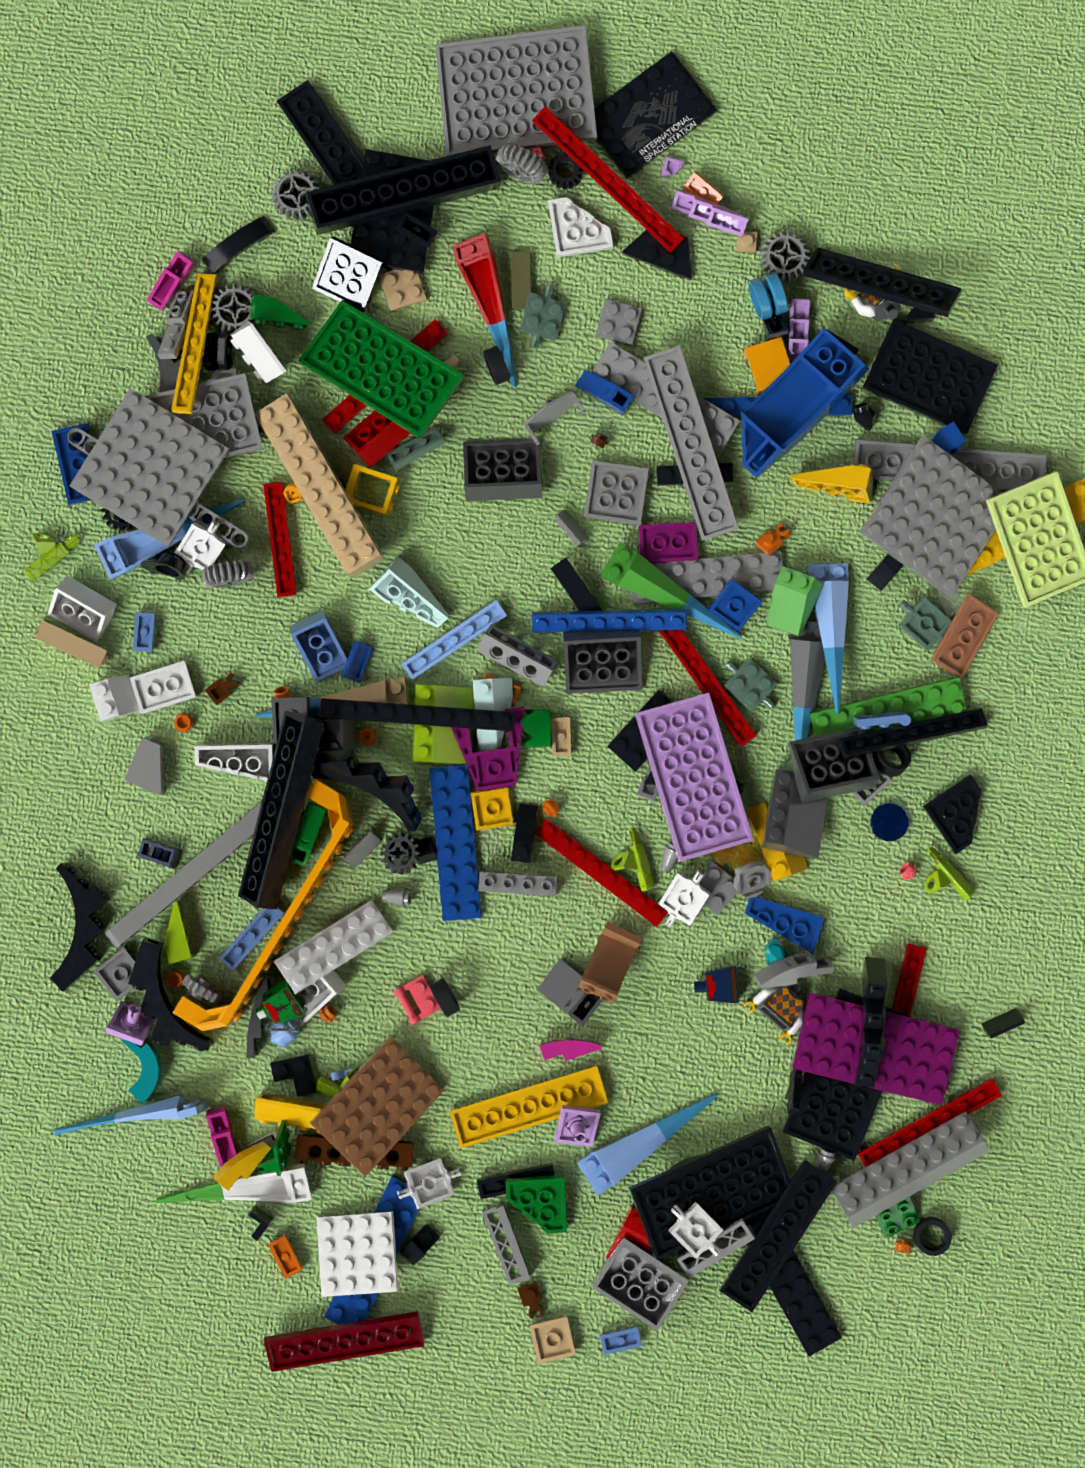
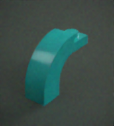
M123 1039L122 1042L138 1056L142 1067L139 1079L128 1091L143 1104L158 1087L162 1071L161 1060L156 1048L150 1041L144 1046H140Z

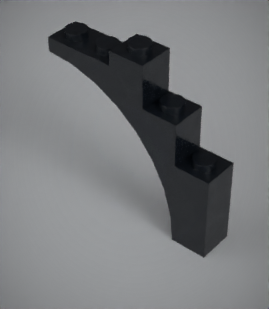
M353 749L318 751L314 763V771L312 772L313 779H329L358 787L375 796L392 809L402 820L409 832L417 830L422 817L411 797L414 787L407 775L387 776L380 762L359 763Z
M61 863L56 867L71 893L75 909V929L70 949L60 967L50 977L62 992L67 991L101 960L98 957L99 952L93 946L89 947L88 945L105 930L102 927L104 925L97 916L93 917V915L109 901L106 897L108 893L101 886L99 888L93 886L89 889L87 881L75 874L77 871L70 863Z
M145 937L141 942L128 984L133 985L132 988L136 990H146L141 1005V1012L148 1018H157L151 1040L155 1041L157 1045L169 1046L174 1039L178 1044H189L198 1051H208L213 1039L199 1033L182 1018L173 1014L174 1008L168 1000L161 977V955L164 943Z
M865 957L862 970L863 1011L861 1039L854 1082L855 1086L874 1088L885 1046L883 1028L886 1019L885 996L888 983L885 960Z

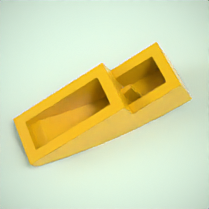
M264 1141L248 1147L228 1160L212 1178L229 1191L240 1176L246 1180L271 1148Z

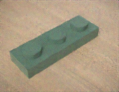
M435 426L426 431L421 439L415 437L386 455L396 471L443 445L445 441Z

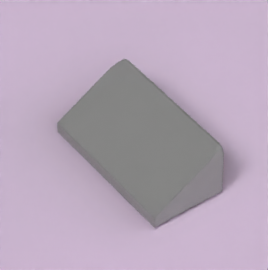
M563 510L554 516L556 523L577 547H580L589 539L567 511Z
M368 832L343 857L344 860L356 868L381 843V840L373 832Z

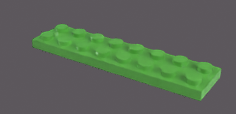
M956 676L840 705L838 715L835 712V706L809 713L814 736L858 728L854 725L853 716L904 711L910 716V723L966 712L967 710L960 677ZM893 723L890 724L889 727H879V725L871 726V729L863 730V732L866 733L881 730L885 728L900 726L901 724Z

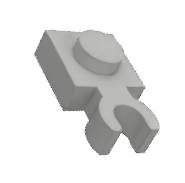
M651 767L647 770V776L651 772ZM643 777L636 796L655 802L658 794L657 787L644 784L646 777Z

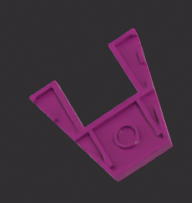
M524 706L505 709L506 712H514L513 732L508 731L510 747L472 752L469 729L451 727L478 791L516 785L522 732L520 720L523 718Z

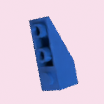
M584 370L575 384L577 388L622 416L634 399L632 394L587 370Z
M953 421L937 431L931 441L947 453L952 451L954 454L963 448L962 444L966 440Z

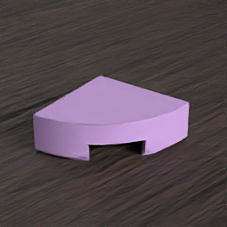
M666 156L661 176L668 177L678 173L684 161Z

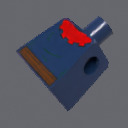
M735 965L704 972L705 981H694V993L706 992L707 1001L739 1003Z

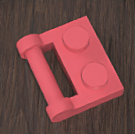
M424 975L393 991L405 1009L410 1025L441 1009ZM408 989L421 1011L418 1015L415 1014L404 993Z

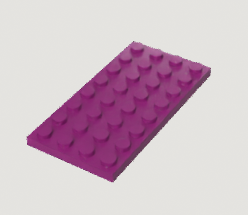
M809 992L791 1068L855 1084L863 1005ZM886 1011L883 1028L885 1046L873 1089L942 1105L960 1030Z

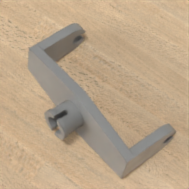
M573 391L553 401L546 400L547 404L545 405L543 402L541 409L523 423L536 445H539L540 442L533 431L558 419L574 404H577L583 415L587 413Z

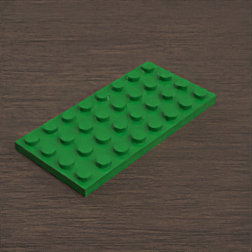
M341 300L298 360L302 366L420 439L465 378L461 372Z

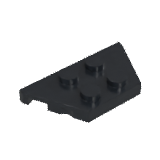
M645 230L622 252L624 256L691 280L688 237L682 236L684 238L683 241L670 253Z

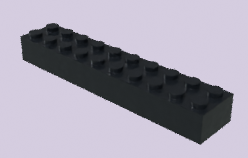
M491 145L308 191L306 192V202L316 235H321L499 189L501 178Z
M285 711L238 893L239 897L257 908L277 910L281 899L282 887L285 883L287 868L290 864L292 848L295 844L297 829L300 825V817L304 809L306 794L309 790L310 778L314 771V763L319 751L321 736L324 732L325 723L304 713Z

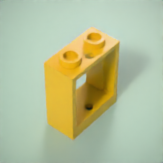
M354 464L345 491L355 507L387 517L388 512L392 513L395 502L392 500L394 494H398L401 484L398 483L397 477ZM361 473L391 482L383 508L353 499Z

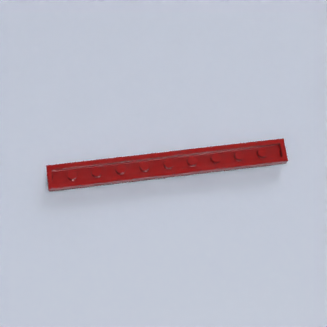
M544 106L532 119V122L670 253L683 241L684 238L549 109Z

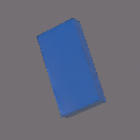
M354 640L342 677L361 683L373 647Z

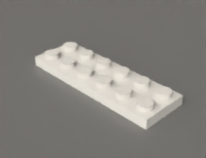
M371 900L276 959L274 963L296 995L386 938L393 931Z

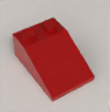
M630 1205L605 1257L607 1259L623 1238H626L652 1255V1250L636 1207Z

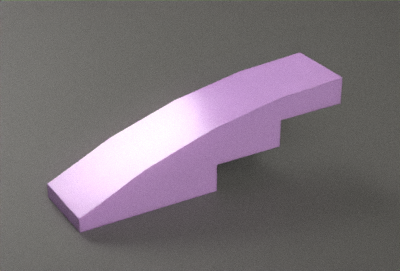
M677 189L671 205V209L689 214L688 217L706 222L708 226L741 237L749 219L727 207Z
M790 298L787 356L790 364L808 346L810 299Z

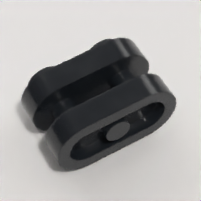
M216 332L207 333L204 356L202 358V365L206 370L213 371L217 370L218 367L220 370H230L232 368L234 346L230 341L233 339L230 335L231 332H221L219 335Z

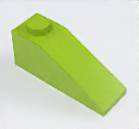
M181 902L173 903L164 944L165 949H163L165 961L168 960L169 964L194 958Z

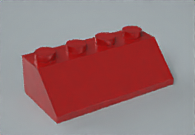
M374 410L344 436L343 439L371 468L388 452L392 451L397 444L406 439L410 432Z

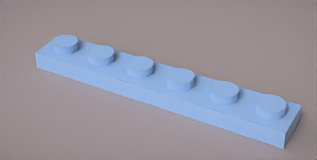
M495 600L401 665L410 678L414 680L485 632L491 624L494 626L506 618L507 615L498 601Z

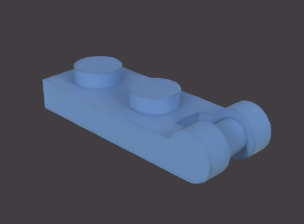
M904 711L853 716L854 725L862 730L871 729V726L875 725L889 727L893 723L907 726L911 722L910 716Z

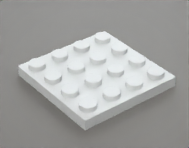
M393 1211L316 1218L322 1297L399 1291Z

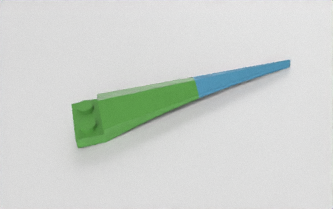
M621 542L618 543L602 570L601 577L616 586L668 608L686 609L687 616L737 638H742L739 633L709 611L638 552H635Z

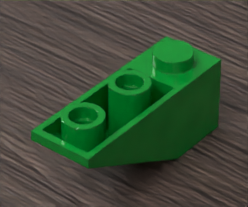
M260 295L251 297L250 321H255L256 325L273 323L274 327L285 328V325L293 326L292 329L304 330V328L310 326L309 321L274 297Z
M308 802L295 837L290 862L306 867L326 811L325 807Z

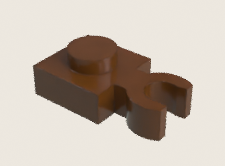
M233 673L227 676L225 682L219 679L205 689L216 706L232 695L230 692L231 688H238L241 685L239 681L236 684L231 683V679L235 676Z
M536 1281L517 1287L523 1307H530L528 1311L530 1319H533V1310H538L542 1316L543 1309L537 1304L542 1301Z

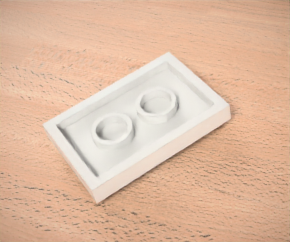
M186 661L130 677L141 714L197 698Z

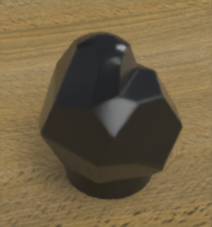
M869 402L857 404L854 406V419L859 426L869 431L875 423L876 412L870 407Z

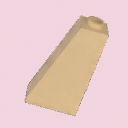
M41 620L34 635L36 639L98 668L100 665H105L109 656L106 654L107 650L44 620Z

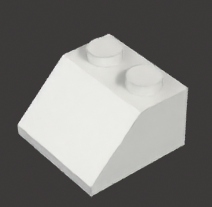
M130 674L89 684L101 722H108L140 711L130 681Z

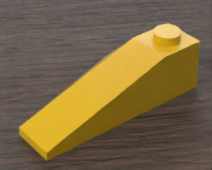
M850 465L792 474L791 476L793 484L798 487L813 491L823 489L831 496L836 494L847 496L846 500L871 504L874 475L872 469L867 465Z
M764 802L746 809L766 867L771 872V881H777L808 869L804 856L761 848L768 808Z

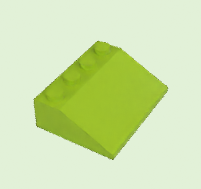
M416 685L415 705L474 709L473 688ZM414 725L413 762L466 764L451 727ZM469 729L472 748L473 729Z

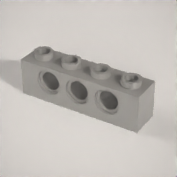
M492 624L485 632L477 648V651L484 656L490 657L501 665L512 669L519 675H523L543 687L558 660Z
M480 872L478 891L556 896L557 877Z

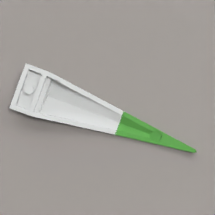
M303 1163L283 1168L281 1176H277L276 1171H268L264 1174L260 1172L251 1173L247 1180L240 1176L229 1191L220 1184L213 1183L159 1197L156 1199V1202L249 1200L296 1203L312 1200V1193Z

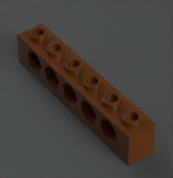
M299 1134L297 1136L296 1160H300V1163L312 1164V1161H320V1165H331V1162L339 1163V1166L345 1167L351 1164L342 1154L334 1156L331 1153V1148L334 1146L323 1135ZM398 1141L390 1151H397L399 1158L396 1160L390 1159L388 1152L377 1164L379 1169H389V1166H395L397 1170H408V1167L412 1168L414 1142ZM312 1146H319L322 1150L321 1154L315 1155L312 1152Z

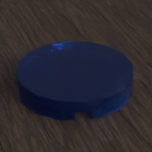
M886 803L878 806L873 811L870 817V827L877 838L883 841H895L906 833L909 827V819L902 807Z

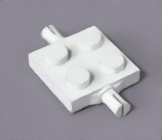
M215 520L212 521L209 528H205L194 521L175 551L177 555L187 562L182 571L183 573L186 571V575H189L193 567L203 570L205 567L213 565L226 545L227 541L215 533L220 525L217 522L215 527H213L216 523Z
M697 870L693 879L678 872L660 900L659 905L670 914L665 922V925H668V927H672L676 919L682 920L690 926L708 900L711 893L699 884L705 875L702 871Z
M441 1158L404 1172L408 1188L397 1191L398 1195L405 1193L398 1197L402 1199L411 1195L417 1209L453 1196L451 1179L461 1176L460 1172L456 1173L460 1170L457 1168L448 1172L444 1168Z
M696 1202L685 1212L675 1205L674 1208L678 1213L673 1208L671 1212L678 1219L668 1231L696 1259L702 1252L708 1249L715 1256L719 1255L714 1248L719 1253L721 1249L714 1242L723 1229Z

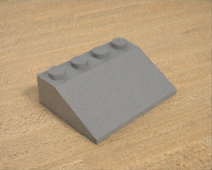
M623 1238L601 1267L591 1286L658 1331L689 1280L664 1263L656 1260L626 1238Z

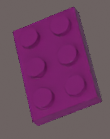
M696 522L638 526L640 555L650 563L698 561Z

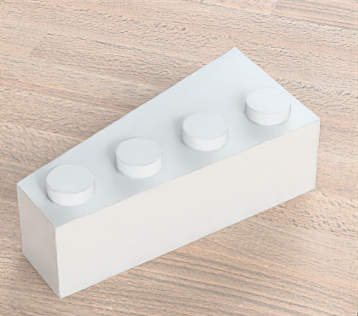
M274 743L197 744L195 746L196 766L267 782L274 756Z

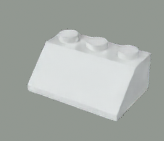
M248 321L230 334L233 338L230 340L236 350L239 348L244 353L242 358L248 366L252 364L256 369L253 373L259 381L263 379L267 383L286 372L251 322Z
M66 576L55 588L48 614L98 642L111 621L117 604L73 578Z

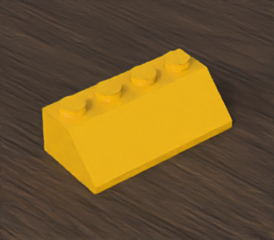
M261 1093L256 1097L255 1119H259V1122L264 1124H270L271 1121L278 1122V1126H280L282 1120H286V1127L295 1125L299 1130L308 1131L309 1128L315 1129L309 1122L326 1104Z

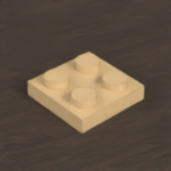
M393 270L379 275L391 312L427 300L418 273L407 270Z
M567 1315L529 1324L538 1364L576 1355Z

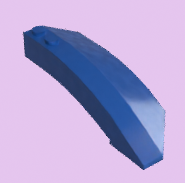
M825 328L817 334L800 355L766 390L741 411L742 465L756 478L799 443L869 370L858 357Z

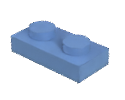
M136 612L133 651L153 652L156 614Z
M638 1326L600 1334L604 1355L642 1347Z

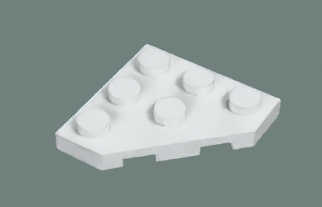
M567 197L548 200L557 258L613 249L611 230L608 226L596 220L594 216L575 205Z

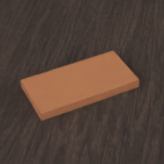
M967 594L933 654L931 661L955 677L959 676L960 679H963L999 613L973 595Z

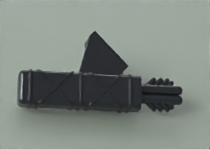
M793 1069L789 1076V1088L784 1097L788 1100L787 1113L795 1115L799 1111L802 1071Z

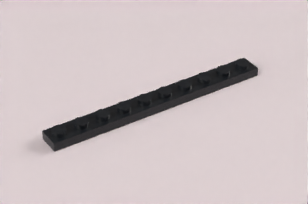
M321 698L319 718L513 732L514 712Z

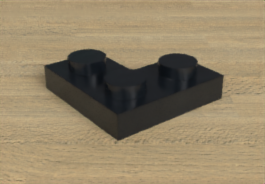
M309 1054L270 1063L274 1082L293 1078L297 1097L317 1092Z

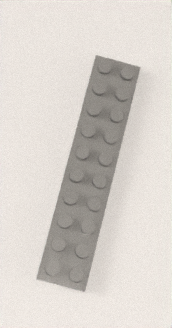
M679 345L643 357L702 541L739 529L681 346Z
M856 440L854 465L863 464L871 468L874 475L873 480L892 482L916 444ZM964 448L954 454L952 451L948 453L998 491H1008L1042 477L1046 472L1047 455Z

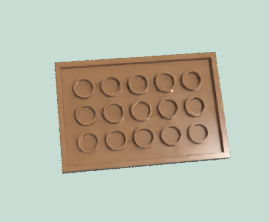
M389 1036L309 1123L366 1177L441 1095L444 1089Z

